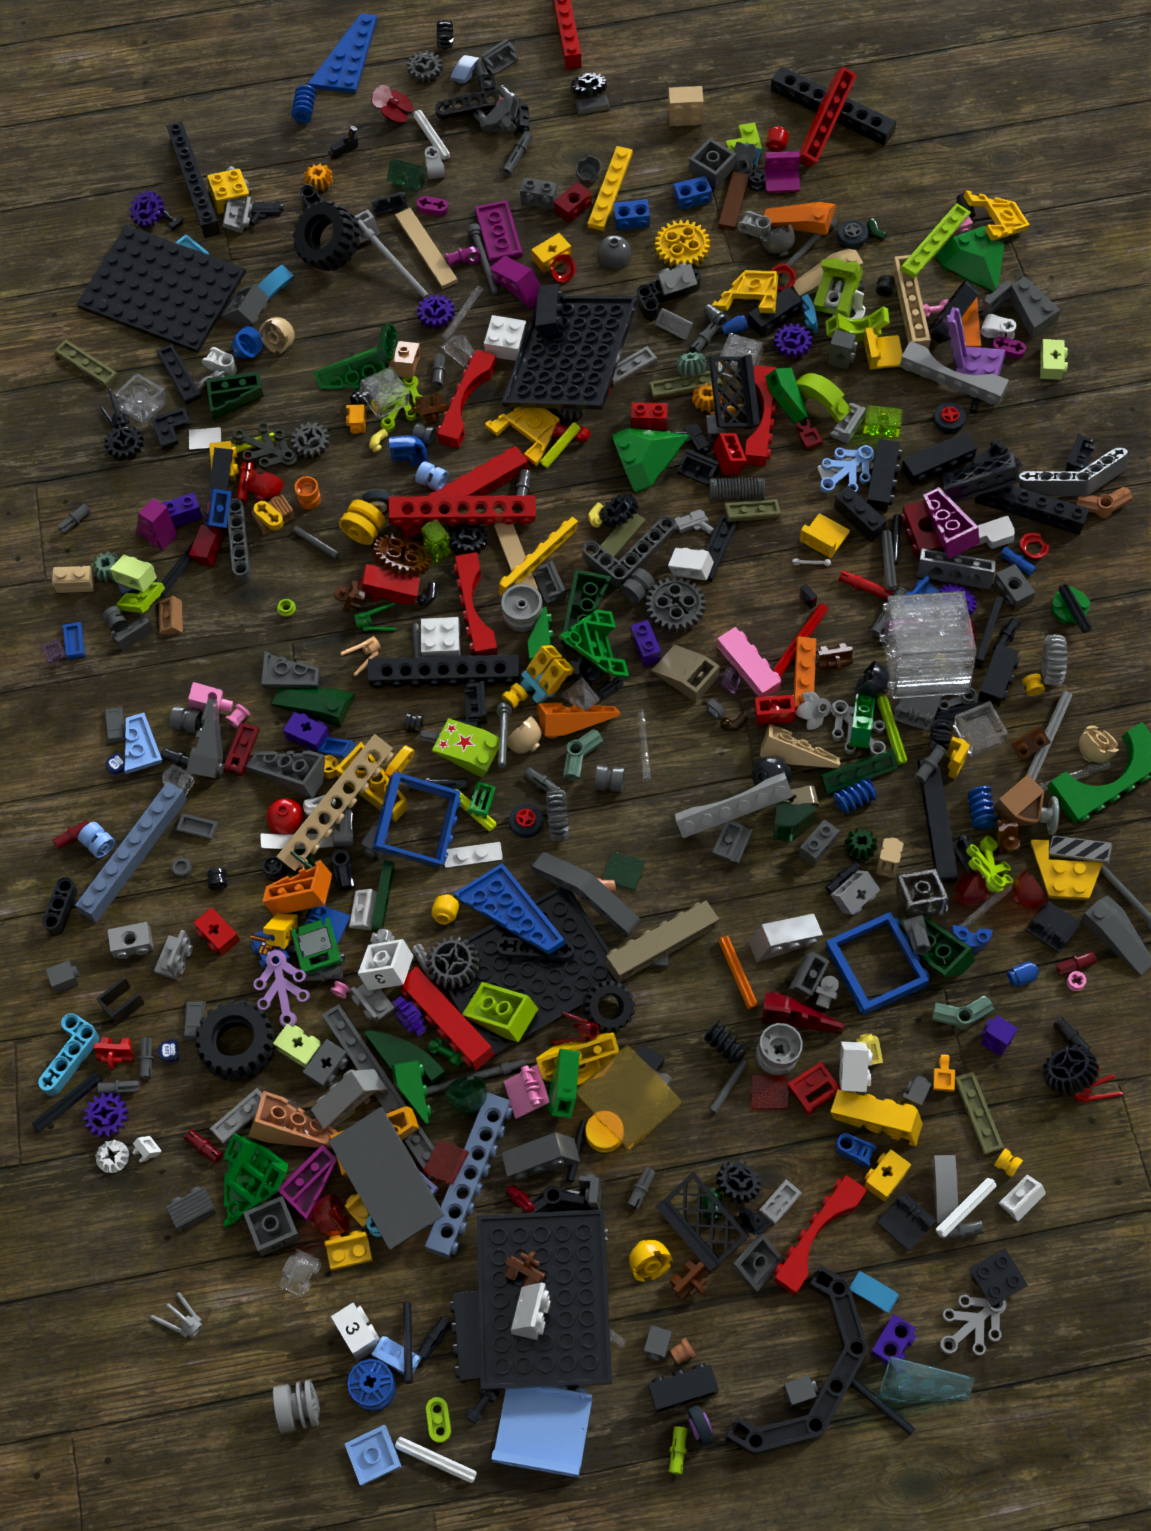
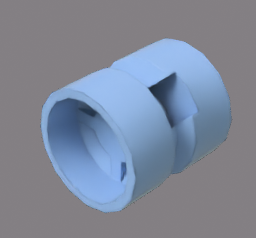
M424 461L416 472L415 482L438 491L447 483L449 474L448 471L440 467L435 468L433 464Z
M97 822L87 824L78 835V840L86 848H89V851L96 858H102L107 855L115 845V840L107 832H104V829Z

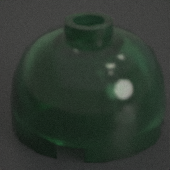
M473 1076L474 1079L467 1080V1077H462L447 1086L448 1091H445V1094L453 1110L467 1115L475 1114L480 1110L487 1099V1087L483 1078Z

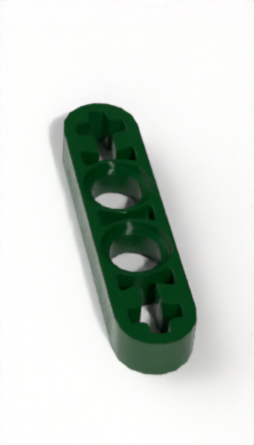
M390 322L381 327L377 355L384 364H388L394 359L398 337L396 328Z
M383 861L372 919V932L377 933L379 929H384L394 875V861Z

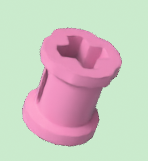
M237 704L236 709L230 716H226L225 719L231 726L239 729L240 723L246 717H249L250 713L245 707Z

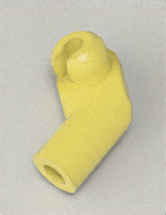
M596 503L588 514L590 524L596 528L600 527L603 522L599 516L602 511L601 508L604 507L601 503Z

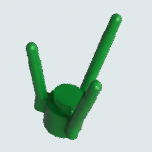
M392 602L368 612L355 614L357 628H363V632L396 631L395 627L369 626V624H372L370 615L395 606L396 603Z

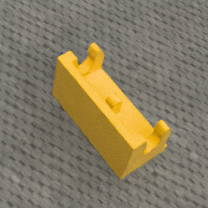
M276 913L263 928L264 934L275 937V940L268 939L266 943L285 949L293 940L291 929L295 928L298 933V915Z

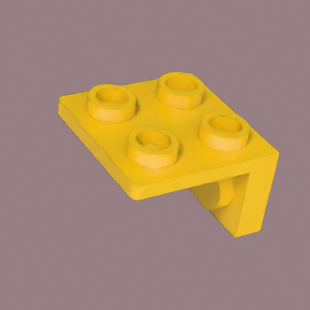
M240 169L207 175L208 190L217 214L224 213L226 200L249 196V191Z
M866 328L864 345L869 370L899 367L903 355L899 336L877 337V334L873 332V328Z
M818 514L810 526H803L800 541L825 556L832 558L849 535L850 530L826 516Z

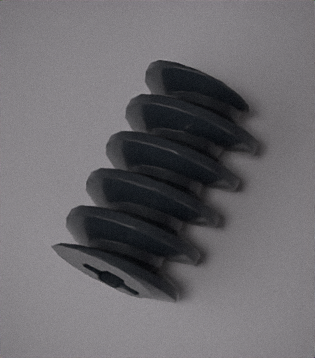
M718 1020L709 1028L704 1040L706 1042L711 1041V1047L717 1046L716 1051L718 1053L723 1052V1058L729 1057L728 1063L738 1062L745 1056L750 1047L747 1046L743 1049L744 1041L736 1043L738 1036L736 1035L731 1038L732 1030L724 1032L726 1025L724 1024L719 1027L720 1020Z

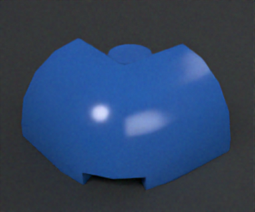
M416 436L389 437V448L393 462L410 460L411 466L421 465L424 461L428 462L426 447Z

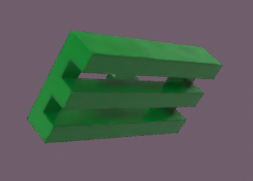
M477 781L468 814L475 813V816L479 817V815H482L486 819L496 787ZM482 787L483 791L478 808H474L479 788ZM487 789L491 790L486 808L481 810Z

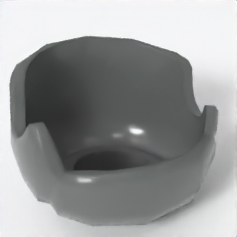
M588 155L583 160H579L575 168L576 176L584 183L595 182L602 170L601 162L598 158Z

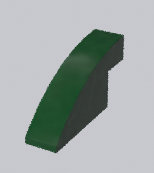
M365 1032L367 1041L391 1072V1065L416 1060L419 1061V1064H422L424 1075L431 1085H435L446 1078L443 1068L429 1054L413 1043L387 1033Z

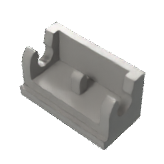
M854 403L848 405L853 409L838 422L831 433V437L846 444H849L865 417L866 408Z

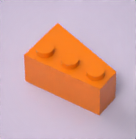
M321 860L315 862L316 866L305 870V868L299 870L300 874L291 878L287 876L266 886L262 902L274 916L276 913L286 914L325 905L332 873Z

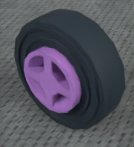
M698 1405L688 1409V1421L696 1440H699L703 1447L712 1444L713 1430L705 1412H702Z

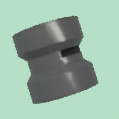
M417 423L413 429L412 436H416L424 444L431 445L435 435V428H426L423 424Z
M117 606L106 609L102 615L104 620L109 623L110 630L115 632L124 629L128 623L125 617L121 616L122 612Z

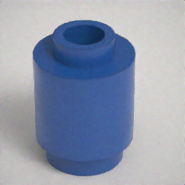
M1030 961L1015 966L1007 972L1008 980L1013 987H1020L1037 980V975H1039L1037 966Z

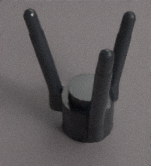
M109 389L108 392L115 411L112 419L103 407L100 410L110 423L111 428L118 429L119 425L125 427L126 424H130L127 394H124L123 414L118 411L112 390Z

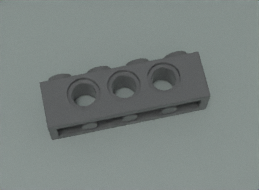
M922 548L916 577L924 579L928 576L931 580L990 590L995 573V561L958 554L948 559L945 552Z

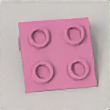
M538 1065L531 1068L523 1066L519 1074L504 1081L515 1119L550 1103Z

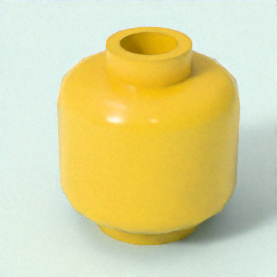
M449 894L438 896L433 904L432 917L439 924L446 925L453 922L457 916L459 903Z

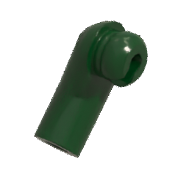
M869 219L867 221L869 234L885 240L887 232L879 229L876 219Z

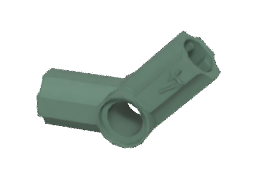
M593 729L578 740H572L568 743L563 778L568 781L580 780L584 756L604 743L597 730ZM573 750L580 751L579 753H572Z
M985 995L960 1008L935 1003L932 1021L953 1025L960 1030H966L973 1023L993 1012L994 1007ZM964 1015L969 1021H962L959 1016Z

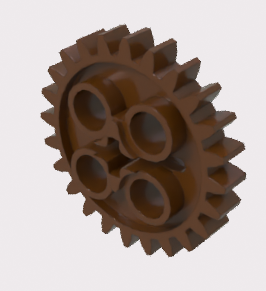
M393 534L390 537L384 535V538L379 537L372 550V556L375 557L374 561H379V566L384 565V570L390 569V573L396 572L397 576L403 574L406 577L409 574L413 578L415 574L419 577L420 574H425L429 570L432 561V555L429 554L430 551L425 550L426 546H420L421 542H414V538L410 540L407 536L402 538L400 534L397 537ZM402 548H405V552H404L403 559H402V564H401V563H399V560H400Z

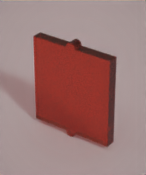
M752 1075V1089L750 1090L752 1109L788 1110V1095L790 1094L787 1086L788 1076Z
M439 1140L423 1173L434 1177L437 1181L441 1180L453 1185L469 1152L457 1147L455 1143L449 1144Z

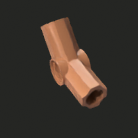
M1122 487L1109 495L1104 494L1100 497L1092 495L1078 496L1077 505L1088 508V512L1096 513L1101 518H1107L1114 510L1131 502L1133 497L1127 487Z

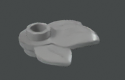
M217 370L210 374V376H206L199 382L198 390L207 385L206 379L225 377V372Z
M814 692L802 693L804 703L796 709L795 715L807 719V730L816 729L822 725L824 717L831 712V704L827 699L819 698ZM821 704H823V705L825 706V710H824V711H821V710H820V705H821Z

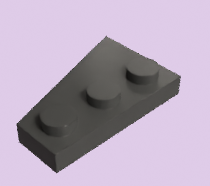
M264 652L262 688L319 687V668L301 662L296 663L287 660L285 657H277L269 652Z

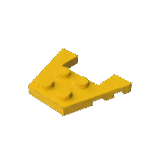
M966 191L963 195L969 206H984L989 216L996 225H987L985 229L991 241L1025 231L1029 227L1028 221L1013 201L996 197L992 200L988 199L984 194H979V196L971 195L972 191Z
M745 270L732 283V288L729 291H724L721 294L722 298L718 302L714 301L712 306L721 311H728L734 299L762 300L758 307L760 313H775L778 285L777 272Z
M517 407L507 415L502 414L498 416V419L486 422L485 428L498 436L511 425L534 443L524 453V457L537 466L552 439L554 426L557 422H560V419L546 408Z
M1031 840V848L1033 849L1048 898L1089 900L1103 863L1049 860V840Z

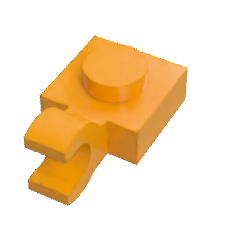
M941 1055L939 1058V1068H934L933 1090L954 1092L955 1070L949 1069V1055Z

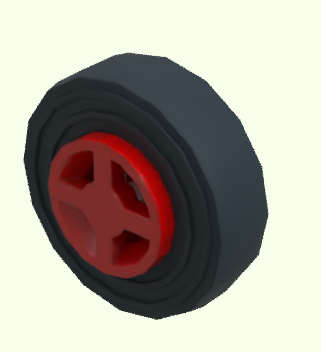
M955 403L941 404L934 413V424L936 428L944 433L958 432L966 422L964 409Z
M523 803L517 805L509 815L510 828L519 837H533L543 827L544 818L542 812L533 804Z

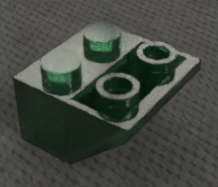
M786 801L776 803L773 840L794 841L812 827L816 806L808 803L798 805Z

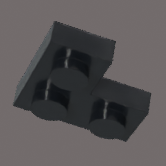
M185 407L151 418L162 450L179 444L174 430L191 425Z

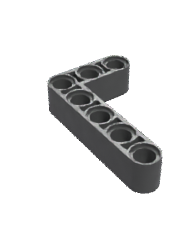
M670 516L660 518L619 561L594 541L585 543L582 559L598 574L611 576L610 583L613 586L621 587L672 536L675 521ZM639 550H645L646 553H641ZM587 551H593L595 554H589ZM606 562L608 566H603L601 563ZM627 562H633L634 565H629ZM615 574H620L623 577H616Z

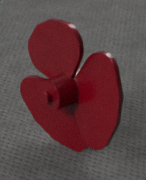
M386 85L377 87L372 94V105L377 109H381V113L391 121L406 123L408 118L401 110L408 113L414 110L411 101L404 94L397 90L391 91Z

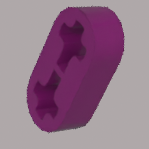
M422 196L417 200V209L420 213L434 216H445L448 213V203L444 199Z
M997 337L993 341L992 349L1005 350V357L1020 359L1025 355L1026 345L1021 341Z

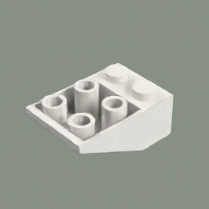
M537 1283L521 1288L511 1328L512 1334L538 1340L539 1334L543 1335L545 1328L543 1315L548 1313L551 1302L545 1283Z

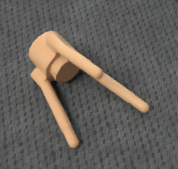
M372 636L363 643L341 652L340 655L343 656L362 648L366 655L371 654L368 659H373L379 655L378 650L381 649L378 640ZM368 659L358 668L354 676H357L368 665Z

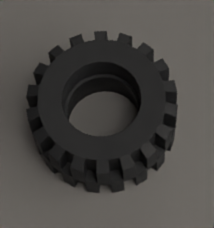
M604 981L596 983L587 990V994L583 997L584 1003H582L581 1007H583L584 1011L582 1014L590 1023L597 1024L601 1032L619 1031L621 1028H625L628 1022H631V1016L635 1014V1010H633V1006H635V1001L632 1000L633 994L629 993V989L626 986H622L619 982ZM606 994L613 995L619 1004L617 1014L610 1019L602 1017L598 1011V1002Z

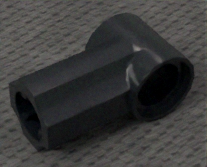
M343 849L336 850L332 855L337 889L338 891H348L355 888L350 857L347 851ZM340 858L346 859L342 864L337 863V860Z

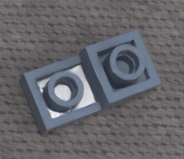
M464 55L455 66L450 80L457 81L459 84L466 83L472 77V70L477 66L479 58Z

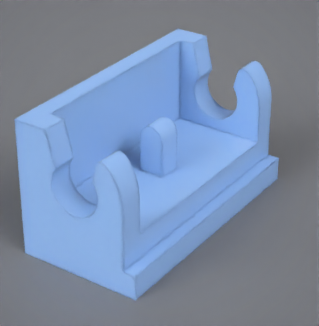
M382 1336L371 1355L374 1359L381 1361L404 1375V1347L388 1337ZM412 1352L414 1374L422 1360V1356Z

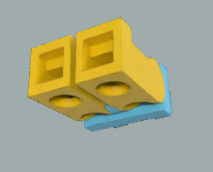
M552 645L541 646L526 671L521 674L524 677L521 683L523 689L531 691L534 688L536 690L532 696L536 703H542L547 697H553L566 677L572 675L575 670L564 658L562 659L563 656Z

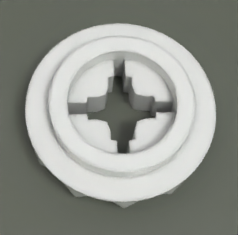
M116 1140L105 1141L98 1148L97 1154H95L96 1163L104 1172H118L126 1166L129 1159V1151L122 1142ZM109 1150L117 1153L114 1156L115 1163L110 1158L107 1159Z

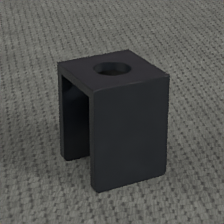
M125 977L96 998L100 1006L116 1025H119L145 1004L139 993H137L113 1013L107 1008L108 1005L131 988Z

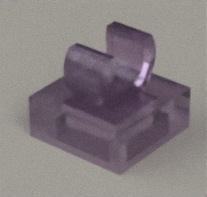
M59 638L42 645L49 664L67 657Z
M732 667L726 668L725 672L719 675L722 678V682H717V685L721 689H726L730 694H736L741 677Z

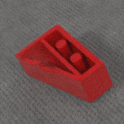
M366 564L359 579L358 588L365 589V597L373 598L375 602H379V599H390V603L414 604L418 595L420 577L414 575L412 578L409 574L406 577L403 574L397 576L396 572L390 573V569L384 570L377 565Z

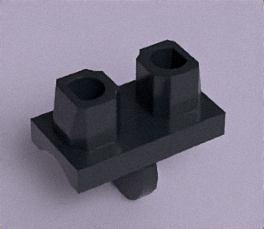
M581 656L578 661L571 660L569 663L575 669L572 673L575 674V680L581 682L587 689H592V682L600 678L601 670L597 666H592L585 657Z

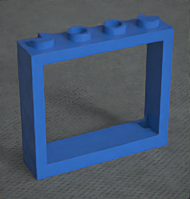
M394 771L389 777L372 849L435 868L441 867L445 864L446 858H448L446 850L447 846L452 842L453 834H451V829L457 821L455 813L456 808L458 809L461 804V798L459 797L461 791ZM399 784L449 799L435 858L384 844Z
M891 912L826 941L825 949L862 1016L927 987L929 981L927 970L921 967L918 954H914V951H912L909 946L908 936L902 933L898 919L893 917ZM887 924L918 979L868 1001L839 945Z

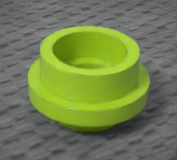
M283 599L279 602L277 610L281 616L289 617L295 613L296 606L293 601Z

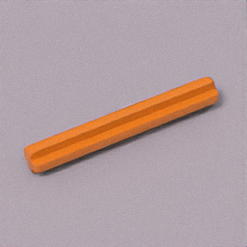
M728 936L721 937L719 944L746 1007L749 1010L757 1007L758 1003Z

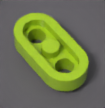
M434 1397L426 1405L429 1435L433 1441L444 1443L451 1436L448 1405L444 1399ZM436 1406L441 1407L440 1413H434ZM439 1428L444 1429V1434L441 1436L436 1433Z

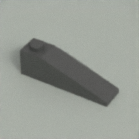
M208 698L201 719L204 725L203 728L197 731L196 738L198 743L196 748L192 747L186 773L219 778L223 773L224 764H222L223 753L218 702L216 699Z
M276 751L255 752L245 767L297 794L313 798L323 784L325 756L312 751H303V753L287 751V753L277 754Z
M1107 895L1098 900L1084 913L1081 923L1140 977L1151 967V955L1123 908L1110 896Z

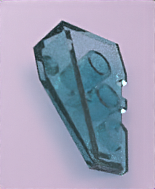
M890 1356L878 1397L896 1403L968 1400L975 1379Z

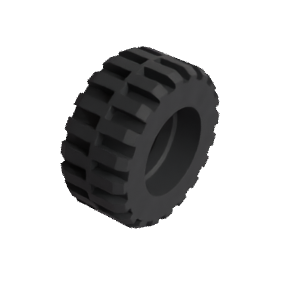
M324 200L311 204V207H307L304 213L300 214L298 217L299 221L295 224L296 230L293 232L295 241L293 242L294 247L297 248L296 253L301 257V260L320 270H338L339 267L345 266L346 262H350L353 253L355 254L357 251L356 247L360 242V239H358V236H360V229L357 228L359 227L358 221L353 213L334 202ZM333 224L332 238L321 249V235L328 225Z
M230 1000L227 1005L220 1003L214 1011L212 1009L207 1011L208 1016L206 1018L202 1017L199 1022L201 1027L196 1029L195 1034L197 1038H195V1046L201 1061L212 1075H218L224 1081L229 1078L231 1082H238V1078L246 1081L249 1080V1076L252 1074L254 1076L259 1075V1069H266L268 1066L267 1060H272L274 1056L272 1050L276 1049L273 1044L275 1033L269 1019L261 1009L258 1010L257 1006L252 1003L247 1005L246 1001L239 1000V1003L236 1004L234 1000ZM244 1026L253 1031V1042L242 1054L226 1056L218 1051V1041L221 1035L228 1029Z

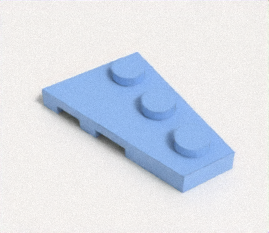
M145 713L127 717L125 774L161 764L162 759Z

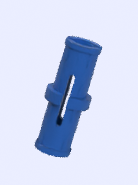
M1007 546L1001 551L1000 557L1012 565L1016 564L1018 569L1029 577L1035 572L1034 570L1037 567L1026 561L1024 556L1016 554Z

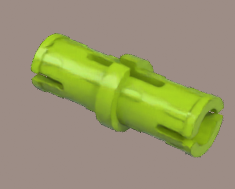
M674 1427L672 1446L669 1449L671 1459L668 1471L672 1474L682 1475L684 1455L687 1453L685 1443L688 1431L684 1427Z

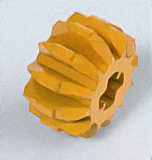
M320 163L318 166H315L313 164L312 168L307 167V171L304 172L305 184L312 185L317 192L319 190L324 192L325 188L329 189L330 184L333 182L332 172L328 169L327 165L322 166Z
M706 382L704 386L698 385L697 389H694L692 402L695 404L696 409L701 408V412L707 410L710 413L711 409L715 411L712 384L709 386ZM722 395L719 397V401H720L721 404H722Z

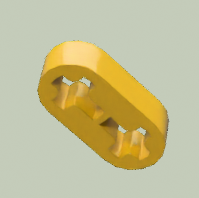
M259 501L254 505L255 516L271 530L282 528L284 524L282 515L269 503Z
M407 745L404 746L388 765L386 774L390 776L394 771L402 773L413 759L415 751Z

